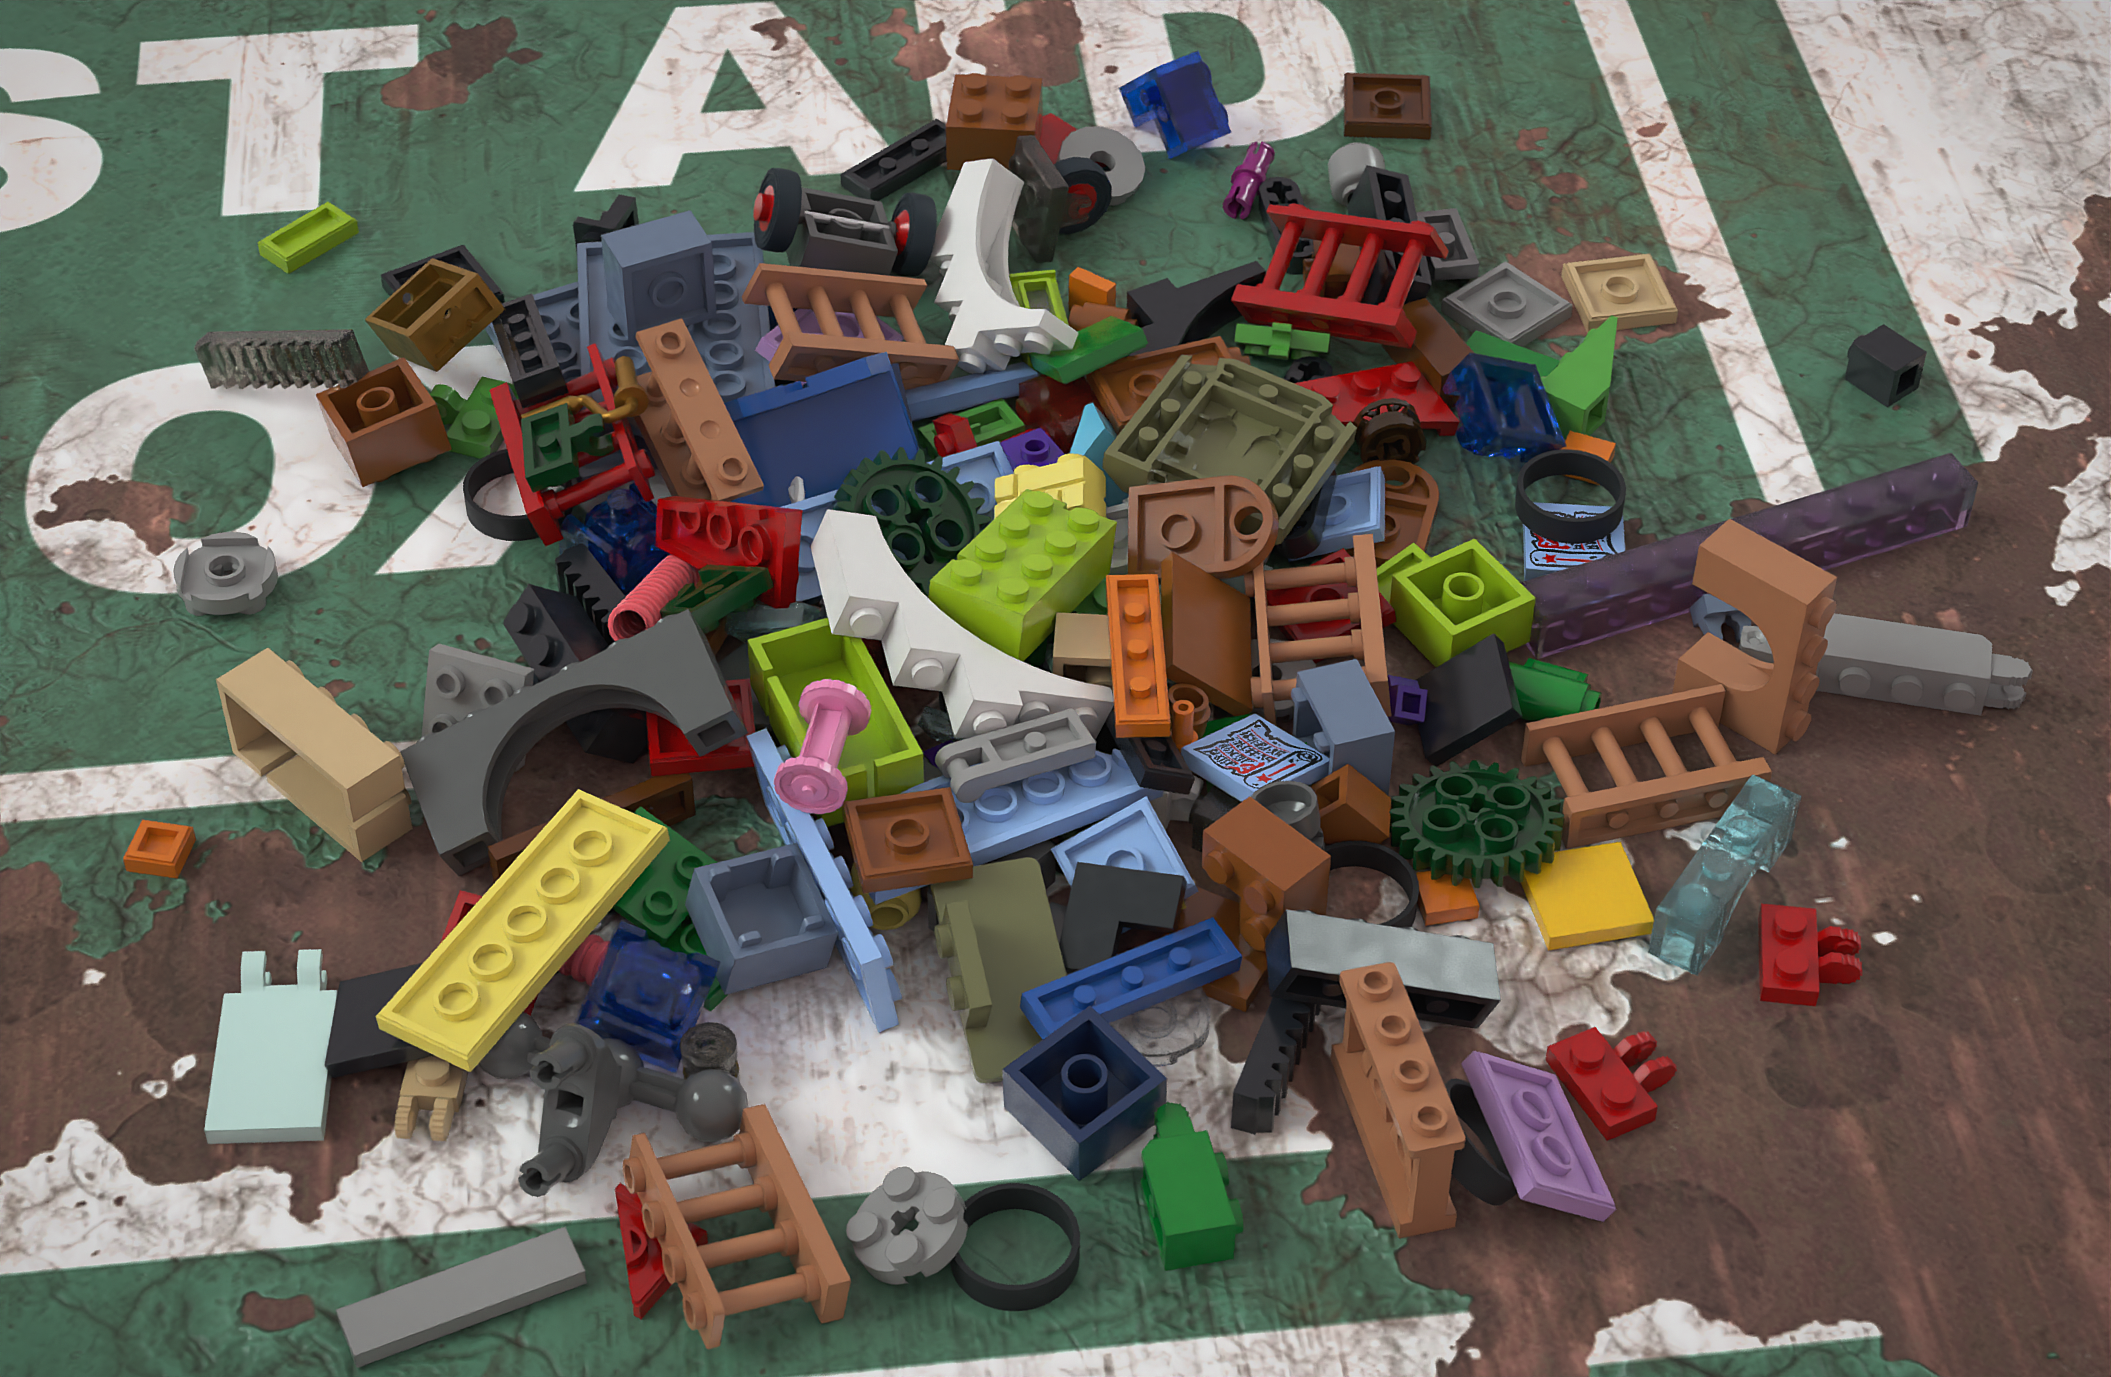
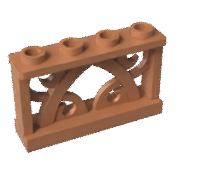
M1386 962L1344 970L1340 973L1339 981L1347 1001L1343 1043L1332 1044L1330 1059L1398 1238L1454 1228L1457 1212L1449 1195L1454 1152L1464 1148L1466 1137L1397 967L1393 962Z

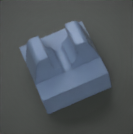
M1711 594L1702 595L1690 607L1693 627L1699 626L1703 635L1709 632L1723 640L1721 625L1726 623L1734 630L1736 643H1739L1743 626H1751V619Z

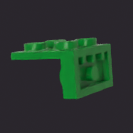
M640 806L634 814L667 827L670 841L612 909L660 944H665L690 916L685 902L694 868L717 863V861Z

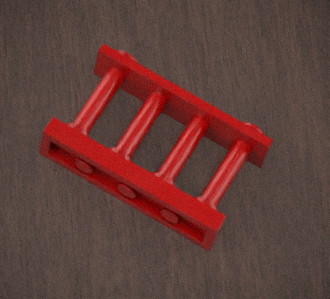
M1269 204L1267 214L1282 235L1263 282L1257 284L1256 287L1237 284L1231 301L1248 323L1272 326L1273 322L1292 324L1293 330L1327 333L1334 337L1411 349L1417 331L1402 308L1422 257L1429 256L1446 259L1449 250L1438 235L1437 230L1432 225L1422 221H1412L1408 224L1315 211L1300 204H1289L1288 207ZM1299 239L1321 241L1303 289L1297 290L1296 293L1279 291ZM1340 244L1362 247L1344 295L1337 297V299L1320 297ZM1381 250L1403 253L1385 302L1379 303L1378 306L1361 303Z
M596 343L587 346L594 371L567 382L566 386L569 391L567 394L522 409L519 398L516 399L507 382L489 390L526 515L545 547L564 539L558 519L565 516V510L628 482H635L645 502L655 499L648 479L656 476L646 451L644 449L638 450L628 418L612 423L614 431L611 432L614 440V450L604 456H592L585 452H578L579 468L619 450L622 452L624 463L556 493L553 489L549 490L548 488L533 493L525 478L521 426L522 414L567 396L588 395L599 389L602 391L604 401L598 404L607 411L615 409L613 398L618 389L614 366L615 360L613 357L605 360ZM587 408L573 415L575 424L593 413Z

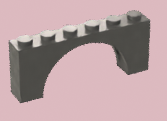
M689 609L679 614L666 616L660 619L655 626L630 638L617 640L606 650L582 662L571 663L562 668L558 674L535 685L522 687L515 691L511 697L487 709L476 710L468 714L463 721L438 733L427 734L421 737L416 744L400 751L438 854L458 877L489 862L487 847L503 840L501 829L503 801L511 777L524 756L547 733L572 718L607 708H632L647 711L670 721L678 727L700 757L748 734L708 640Z

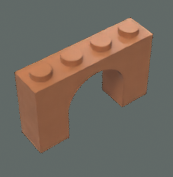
M1728 519L1699 545L1692 584L1748 616L1766 637L1773 654L1774 663L1760 661L1707 632L1678 659L1672 694L1722 684L1726 692L1720 718L1721 724L1773 754L1778 753L1790 740L1798 741L1804 735L1811 722V714L1807 712L1810 700L1820 682L1819 677L1815 675L1818 663L1828 646V640L1824 638L1826 626L1831 620L1837 605L1832 600L1837 577L1739 523Z

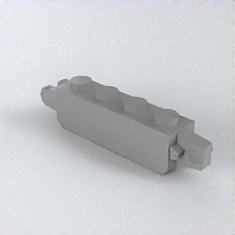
M1834 613L1826 626L1824 638L1828 640V646L1818 663L1815 676L1820 679L1816 691L1981 715L1983 706L2001 709L2006 707L2008 710L2009 708H2020L2026 696L2022 685H2026L2028 679H2031L2033 670L2030 668L2029 662H2025L2024 659L1992 654V643L1983 635ZM1743 626L1739 650L1760 661L1774 663L1770 645L1759 627Z

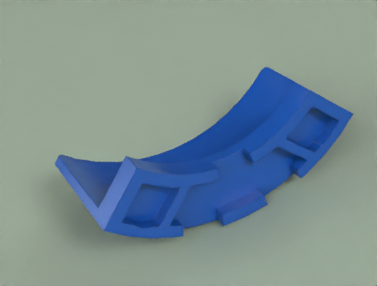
M887 352L864 357L805 378L808 386L806 388L802 387L801 381H797L725 402L724 405L764 484L762 491L732 500L731 502L772 507L792 504L788 488L796 476L803 479L805 499L838 490L844 484L843 480L851 469L856 470L865 457L873 461L880 450H884L892 459L898 448L903 447L908 459L912 460L919 450V446Z

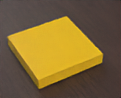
M1621 842L1554 852L1552 864L1542 862L1541 873L1539 874L1531 873L1524 869V878L1521 884L1548 951L1653 934L1655 920Z

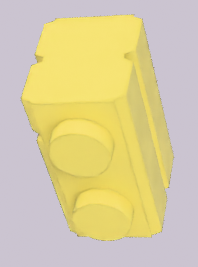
M1065 454L1060 456L1057 463L1042 467L1021 465L1014 469L1013 474L995 479V500L997 505H995L994 519L1026 489L1045 492L1051 495L1053 499L1067 503V510L1069 511L1076 507L1088 508L1106 518V503L1104 501V498H1106V477L1104 472L1086 456Z

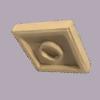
M1651 254L1563 264L1561 277L1587 333L1593 328L1597 329L1611 315L1618 318L1616 330L1676 323L1678 310Z

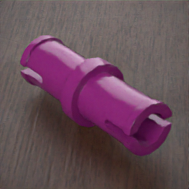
M1258 142L1251 143L1243 163L1235 168L1231 176L1232 187L1223 201L1222 208L1233 219H1237L1241 207L1243 209L1240 213V219L1248 217L1256 196L1259 195L1260 184L1267 179L1266 174L1275 159V152L1265 142H1261L1256 154Z

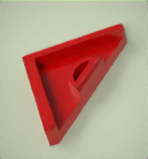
M619 1183L615 1188L633 1313L635 1317L642 1319L672 1284L668 1281L662 1261L663 1250L657 1237L650 1238L646 1232L642 1216L643 1205L638 1194H631L625 1185ZM693 1223L687 1224L697 1247L708 1244L706 1230Z

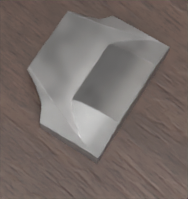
M1457 208L1416 212L1418 221L1432 225L1449 250L1446 259L1426 256L1431 280L1478 278L1479 261Z

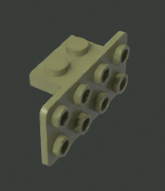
M1031 857L973 866V878L931 884L939 925H935L937 951L940 959L947 958L951 977H948L946 980L950 1007L952 1011L959 1010L975 1079L983 1084L1003 1081L1002 1069L1042 1041L1037 1031L1020 1009L1022 993L1066 976L1040 865L1036 859Z

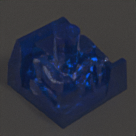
M1469 353L1450 372L1443 386L1444 394L1460 396L1455 406L1462 426L1457 429L1456 437L1460 445L1467 451L1473 452V455L1485 457L1503 456L1507 459L1519 455L1520 461L1527 463L1539 454L1560 450L1566 446L1536 365Z
M635 482L629 485V490L618 489L611 492L606 501L595 505L587 513L584 523L570 514L565 517L560 528L564 539L559 541V555L563 553V550L584 543L625 597L670 554L655 546L657 505L652 500L645 502Z
M620 921L613 930L574 1024L592 1030L602 1039H620L634 1047L642 1060L676 1074L721 962L698 952L687 955L679 951H671L669 947L664 948L656 941L649 940L647 931Z

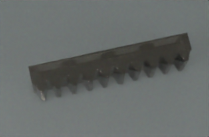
M353 329L208 332L196 341L194 347L211 389H216L221 385H224L225 389H230L237 384L239 389H244L251 384L254 389H258L265 384L268 389H272L281 384L282 389H286L293 384L296 385L297 389L310 384L311 388H317L322 384L326 388H331L338 383L340 388H346L358 382L369 372Z

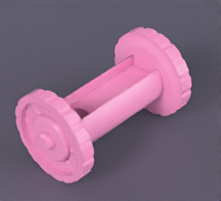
M822 679L807 685L799 700L800 714L809 724L799 757L790 758L782 762L774 778V789L781 800L796 810L810 814L831 813L843 805L848 787L845 777L837 769L843 747L849 735H856L867 727L871 716V704L863 692L853 685L846 684L840 680Z

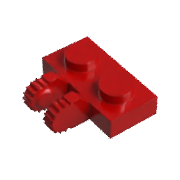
M1761 903L1758 916L1760 1001L1816 1006L1819 996V983H1842V985L1848 983L1850 985L1852 982L1856 983V980H1860V976H1863L1862 962L1859 961V958H1855V954H1859V950H1861V936L1858 935V932H1854L1853 929H1841V927L1829 926L1817 932L1816 908Z
M1593 1027L1549 1045L1545 1059L1606 1141L1655 1121L1658 1106L1648 1093L1656 1090L1657 1087L1667 1084L1668 1081L1672 1080L1677 1071V1066L1668 1056L1664 1057V1055L1660 1058L1657 1057L1656 1060L1652 1059L1643 1063L1633 1074L1628 1069L1638 1062L1647 1060L1656 1051L1657 1041L1648 1031L1638 1032L1636 1035L1625 1037L1613 1049L1599 1030Z

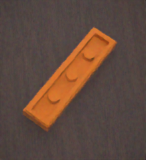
M1158 574L1106 575V602L1116 738L1170 737V712Z

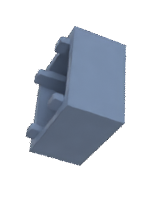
M691 210L601 235L608 310L628 342L637 340L635 336L638 331L681 318L685 325L688 326L717 317L712 242Z
M1353 659L1297 672L1296 688L1291 690V698L1295 704L1292 736L1303 743L1307 742L1308 746L1330 758L1328 775L1350 764L1385 794L1389 795L1395 730L1358 660Z
M797 843L694 868L685 906L724 995L827 968L838 931Z

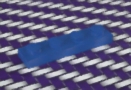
M1212 917L1022 993L1020 1009L1043 1040L1088 1006H1091L1108 1023H1111L1239 971L1243 956Z

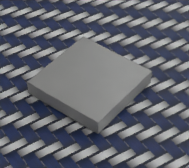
M1505 261L1442 299L1441 312L1472 333L1477 330L1524 347L1571 318L1573 304Z

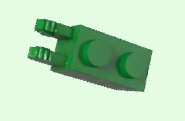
M1168 1101L1166 1104L1157 1107V1112H1154L1156 1134L1141 1151L1143 1177L1140 1179V1188L1164 1271L1234 1259L1235 1235L1243 1233L1244 1224L1238 1199H1228L1225 1189L1229 1185V1174L1225 1156L1222 1151L1214 1153L1207 1130L1194 1131L1186 1107H1182L1181 1103H1169Z

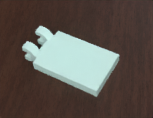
M321 949L299 950L297 961L298 985H271V973L265 972L267 961L265 951L242 952L241 993H224L204 1128L208 1144L324 1141L332 1077L324 1064L338 993L337 990H326L328 976L326 970H322L323 955Z

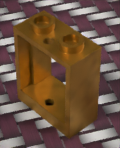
M432 258L374 310L365 321L393 355L400 358L405 357L410 362L438 372L497 318L505 308L478 273ZM406 293H409L411 296L408 303L403 302V296Z

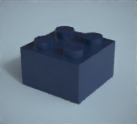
M1088 1006L1002 1069L1004 1108L1078 1181H1081L1154 1126V1112H1157V1107L1166 1104L1167 1078L1091 1006Z

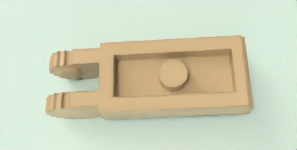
M435 1055L408 1061L395 1116L394 1130L396 1138L411 1139L419 1110H433L429 1123L432 1140L446 1141L451 1129L454 1113L460 1110L469 1072Z

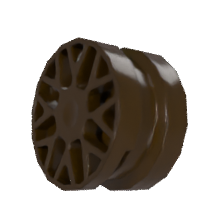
M1389 398L1373 402L1362 409L1353 422L1357 427L1355 441L1363 463L1374 460H1401L1415 465L1420 461L1419 453L1426 451V438L1421 428L1418 414L1415 408L1405 400ZM1386 405L1388 412L1380 414V407ZM1364 416H1368V417H1371L1372 419L1368 421V420H1366V419L1363 418V417H1364Z

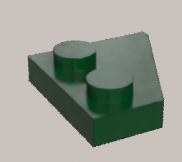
M706 565L698 571L702 584L697 589L694 583L686 584L678 592L677 597L670 600L660 610L662 618L689 609L705 634L716 629L720 625L719 619L727 614L741 612L753 607L758 602L757 596L774 587V584L766 567Z

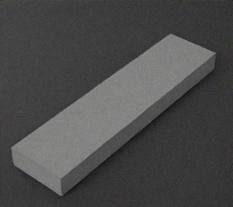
M562 1227L336 1309L353 1360L358 1368L587 1283L586 1272L566 1227Z

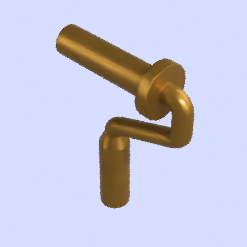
M622 356L614 364L619 387L613 398L615 409L611 411L605 410L588 395L567 396L524 413L521 417L523 419L567 403L573 415L577 414L583 407H586L593 414H602L604 423L610 424L644 413L648 407L649 400L645 389L638 385L633 360L630 357Z

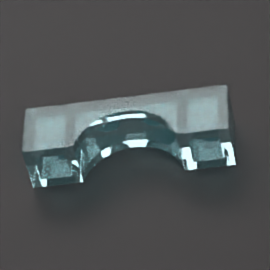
M1751 775L1657 907L1648 953L1692 974L1699 975L1721 943L1733 910L1752 876L1759 868L1769 872L1792 840L1801 795L1758 776Z

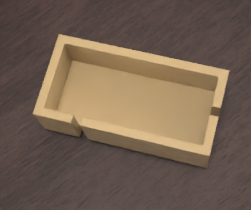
M266 648L216 679L233 753L261 777L267 774V782L360 862L365 861L413 829L409 812L411 797L405 787L402 774L405 763L399 750L391 742H382L371 733L366 723L357 714L349 715L337 705L327 689L324 687L317 688L309 682L294 662L290 660L285 662L272 650Z

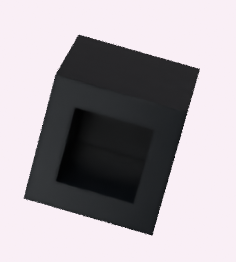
M1883 324L1866 335H1860L1853 341L1847 353L1849 361L1845 380L1888 408L1919 388L1927 352Z

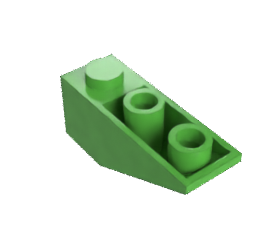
M1611 315L1597 329H1591L1582 344L1572 353L1567 352L1561 358L1558 366L1547 377L1542 376L1537 380L1530 396L1531 401L1534 402L1532 424L1566 440L1570 431L1590 436L1605 422L1611 383L1617 317Z

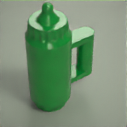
M1528 658L1525 665L1509 662L1522 713L1521 719L1535 722L1545 718H1555L1600 708L1602 693L1591 690V684L1587 683L1588 674Z

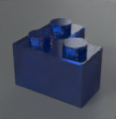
M1198 51L1155 67L1119 87L1134 127L1137 128L1154 121L1170 159L1232 133L1228 125L1227 111L1223 104L1219 102L1212 86L1210 69L1202 61Z

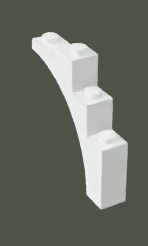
M994 159L964 162L937 228L934 247L930 257V261L940 267V273L944 276L934 303L948 312V318L954 322L945 345L954 346L960 359L957 365L971 374H984V371L987 370L1004 371L1010 356L1017 357L1020 353L1036 352L1050 354L1051 351L1072 350L1078 336L1076 330L1048 310L1023 308L1017 302L1009 278L1008 247L1012 220L1024 181Z
M827 509L810 548L832 634L881 640L894 686L942 691L954 737L967 739L1074 708L1092 737L1096 739L1114 706L1111 687L1084 683L1055 675L1011 657L982 641L941 611L908 577L887 545L876 516Z

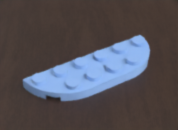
M1114 748L1112 755L1095 751V758L985 790L983 795L973 802H960L953 791L952 795L973 866H979L1107 818L1146 796L1149 801L1163 796V791L1139 787L1122 753ZM943 775L909 788L901 794L950 787L951 778ZM927 885L872 892L869 895L876 905Z

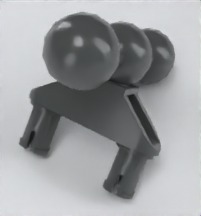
M525 1012L521 1013L478 1063L484 1072L497 1079H514L530 1072L532 1081L538 1087L545 1090L538 1154L521 1165L519 1172L523 1174L518 1177L521 1189L533 1197L547 1194L558 1182L569 1183L584 1175L597 1159L612 1120L616 1118L617 1109L629 1105L633 1100L675 1112L676 1118L685 1132L701 1142H718L732 1137L740 1129L743 1109L748 1108L746 1091L736 1077L723 1070L707 1069L690 1075L686 1080L645 1068L642 1059L631 1045L620 1039H602L592 1030L578 1024L570 1023L563 1025L552 1035L551 1039L543 1037L542 1031L533 1017Z

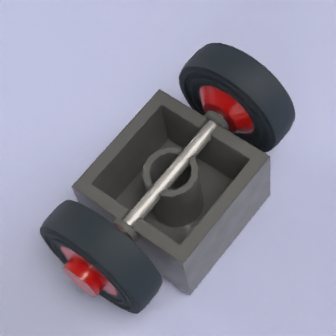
M771 168L766 173L756 197L753 211L754 238L757 247L776 253L786 251L790 266L887 276L890 275L891 270L901 275H920L930 260L937 228L936 205L934 200L927 195L905 193L899 199L892 219L888 222L882 202L803 188L798 173L783 168Z

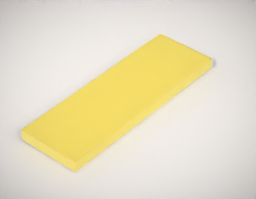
M578 789L377 1014L376 1020L379 1029L471 1073L670 841L667 827Z

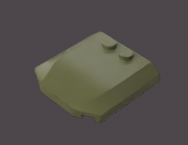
M1181 355L1104 452L1102 468L1117 486L1128 494L1129 487L1229 475L1249 479L1269 496L1276 508L1279 529L1275 545L1281 544L1354 443L1357 427L1351 422L1344 426L1332 414L1333 404L1323 395L1236 359L1219 358L1217 366L1191 364V355ZM1252 513L1246 516L1240 525V533L1250 535L1258 531L1263 522V515Z

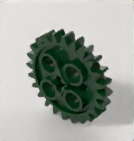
M903 447L898 448L892 459L884 450H880L873 461L865 457L856 470H850L843 480L844 484L840 486L834 496L838 502L832 510L876 516L882 535L893 556L908 577L928 597L930 580L952 559L957 560L958 553L991 522V517L977 514L985 503L984 498L970 499L968 493L975 485L974 482L969 481L959 484L956 479L960 468L955 467L946 473L942 470L943 457L938 456L932 464L925 463V455L922 449L917 451L912 460L908 459ZM916 493L925 496L929 503L921 500ZM872 505L881 508L887 516L876 512ZM936 536L945 539L950 547L942 544ZM893 549L903 553L907 560L899 558Z
M1476 760L1470 762L1468 769H1461L1456 762L1451 761L1449 771L1443 772L1435 766H1430L1429 778L1414 773L1412 775V785L1402 783L1399 785V796H1392L1391 809L1389 811L1391 846L1399 847V854L1404 859L1413 858V869L1415 871L1430 867L1432 880L1448 874L1452 875L1451 882L1453 886L1460 884L1463 878H1469L1475 888L1481 887L1483 879H1491L1497 887H1502L1504 876H1510L1520 883L1523 882L1524 869L1531 873L1539 874L1541 873L1542 862L1552 864L1554 861V851H1560L1564 814L1560 813V800L1551 799L1550 787L1537 789V777L1535 776L1520 780L1519 769L1516 767L1507 773L1499 772V763L1494 762L1485 770L1480 769Z

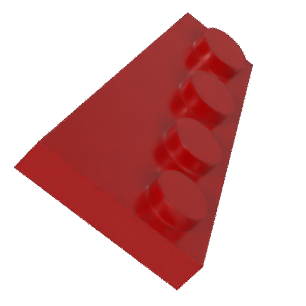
M1413 361L1294 383L1323 395L1333 404L1332 414L1344 426H1347L1349 422L1353 424L1358 413L1367 405L1389 398L1405 400L1411 404L1418 414L1421 428L1436 429L1439 436H1455L1460 423ZM1386 405L1380 407V414L1388 412ZM1364 416V417H1363V418H1365V419L1368 420V421L1372 419L1371 417H1368V416Z
M679 496L658 499L656 547L698 569L706 565L766 567L769 570L774 587L757 596V599L779 611L794 608L796 605L802 510Z

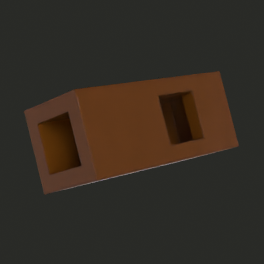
M1426 298L1404 304L1402 309L1417 331L1413 345L1409 349L1382 344L1383 349L1396 364L1413 361L1449 408L1477 400L1480 392L1483 362Z

